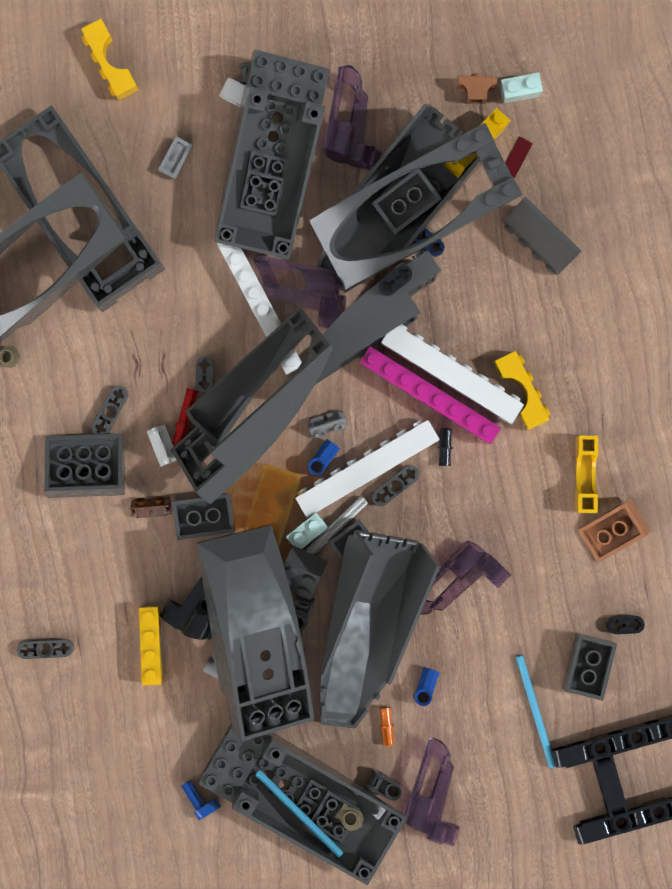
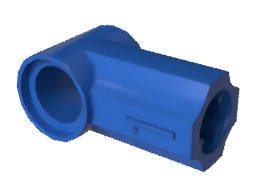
M326 439L309 462V473L314 476L321 475L340 448ZM313 462L321 464L322 469L320 472H314L311 469Z
M424 667L413 696L418 705L427 706L430 704L440 672ZM420 692L427 693L428 698L425 702L418 701V694Z

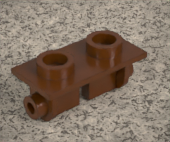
M158 496L154 499L137 498L132 500L130 506L132 517H150L149 511L153 510V517L171 514L169 506L170 497Z

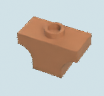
M479 73L471 74V76H458L457 88L463 90L466 94V104H485L487 92L495 89L497 85V77L483 76V74Z

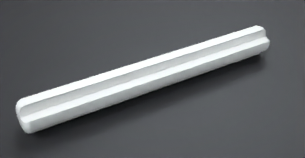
M362 496L359 497L304 551L315 555L368 502Z

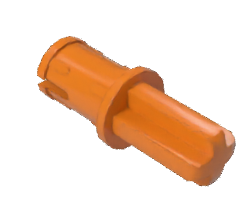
M391 707L379 708L381 725L379 727L382 728L384 746L394 745L393 727L395 725L392 724Z

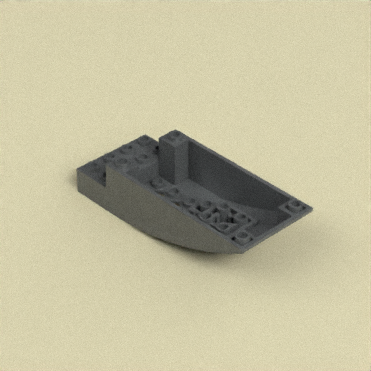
M256 49L252 52L234 133L214 242L290 260L325 106H322L330 69ZM255 96H258L257 103L254 102ZM275 112H280L283 115L281 123L273 121L272 116ZM276 131L279 138L276 142L269 141V132Z
M272 525L197 542L220 690L229 700L234 734L241 741H245L313 721L312 699L298 620ZM268 650L270 657L262 661L260 659L261 652ZM266 669H272L273 671L272 677L269 679L263 678V672Z
M232 723L198 781L199 785L231 802L233 810L367 886L407 819L405 815L365 788L272 732L241 741L234 734ZM259 770L262 772L271 770L274 776L271 781L344 852L339 858L255 776ZM283 779L290 782V787L287 790H282L279 787V783ZM344 803L363 814L364 821L362 822V827L356 831L347 830L341 821L335 818V815L340 811Z

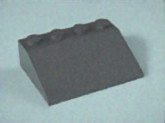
M526 197L520 201L503 221L505 230L511 235L514 233L519 238L517 241L524 248L528 247L536 260H542L546 264L545 268L551 274H560L582 252Z
M123 434L45 436L44 492L47 497L125 495Z

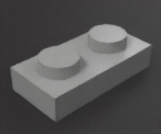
M176 136L158 171L176 180L193 145Z

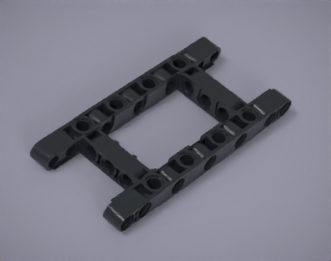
M672 715L551 750L556 768H570L593 762L607 813L581 820L580 823L573 826L579 845L672 820V797H661L628 809L613 755L672 739V731L669 729L672 723ZM639 732V740L633 741V734ZM598 743H603V749L598 752L595 751V746ZM661 807V813L654 815L655 808ZM619 818H625L623 825H616Z

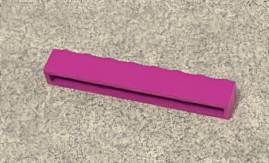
M371 346L359 363L487 444H492L501 429L498 425Z

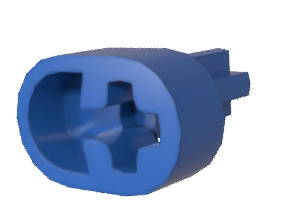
M191 780L181 785L196 810L194 814L198 821L221 807L217 798L205 804Z

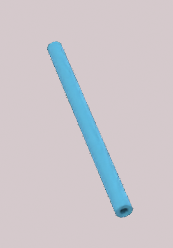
M520 655L516 657V661L548 767L553 768L555 767V762L524 657Z
M261 770L255 774L338 858L344 853Z

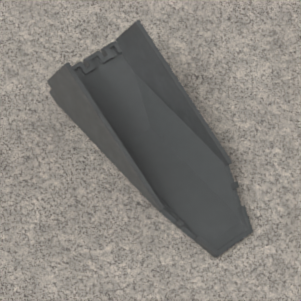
M424 104L350 196L465 133L461 131L456 136L455 133L459 128L449 119L441 123L440 121L444 115L431 104ZM478 157L459 178L444 167L446 162L423 167L422 170L430 180L434 179L440 183V194L443 198L396 234H394L372 203L410 173L385 185L368 198L345 222L336 236L335 250L343 257L363 258L390 253L411 246L481 166ZM323 248L316 269L344 293L365 281L363 280L345 290Z
M355 530L353 535L349 534L345 544L321 670L319 715L321 725L356 728L368 713L367 707L374 699L378 700L381 697L379 692L386 684L390 685L440 569L439 564L423 543L406 538L403 540L401 537L389 535L386 537L384 534L372 532L369 535V532Z

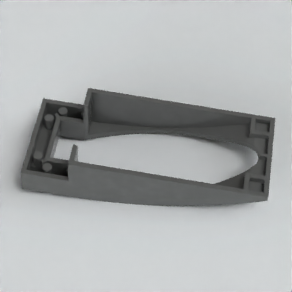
M51 105L0 140V167L29 210L36 206L38 202L33 193L23 162L22 144L27 136L38 135L53 142L75 159L105 192L119 218L123 231L128 236V239L123 243L134 257V260L105 280L102 279L95 268L80 280V283L97 308L103 313L118 302L117 299L149 278L151 280L164 271L165 268ZM46 217L38 219L37 222L69 267L77 258V255L60 239Z
M486 123L403 166L309 220L345 290L522 195ZM476 153L493 187L477 195L455 219L442 229L411 246L376 256L347 258L339 255L335 250V239L342 226L368 198L382 187L417 169L444 162H451L452 165H456L460 160Z
M84 173L78 174L0 233L1 255L38 219L73 207L85 206L96 211L98 217L96 228L89 241L56 282L24 306L0 314V343L16 329L35 321L128 239V236Z
M420 251L412 256L414 260L406 263L404 261L398 265L410 267L412 277L391 296H384L379 292V283H377L348 307L324 332L323 336L333 347V350L316 384L366 353L370 346L373 348L380 344L387 333L401 324L406 327L417 320L416 316L420 314V311L411 296L436 281L441 272L429 251L425 253ZM399 270L400 274L396 280L398 281L402 277L407 279L408 271ZM392 281L389 284L384 282L383 290L392 291L391 286L395 282ZM309 353L304 358L296 372H298L306 364Z
M301 307L185 411L190 421L196 427L173 447L171 451L194 491L209 504L219 498L223 492L248 471L282 434L309 396L329 359L333 347ZM310 335L311 344L308 348L309 355L306 364L229 433L262 385L305 336ZM212 454L215 459L206 465L204 460Z

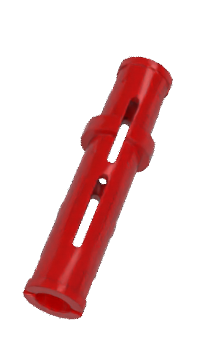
M186 388L178 423L175 424L176 431L172 444L177 445L186 436L187 431L190 430V419L185 411L195 403L199 392L197 390Z

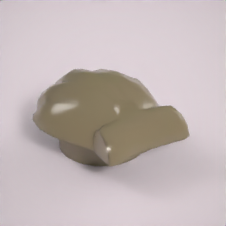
M6 346L0 349V366L15 367L20 358L18 350L14 346Z
M345 803L335 815V818L339 819L342 825L349 831H356L358 828H361L364 821L363 814L359 810L348 807Z

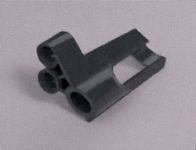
M202 576L182 605L169 598L159 616L187 637L198 640H211L212 635L206 600H204L205 592Z

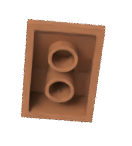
M630 498L583 526L578 531L599 563L647 536L651 529Z

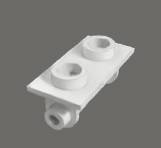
M165 424L147 431L160 467L177 461L171 451L173 444Z

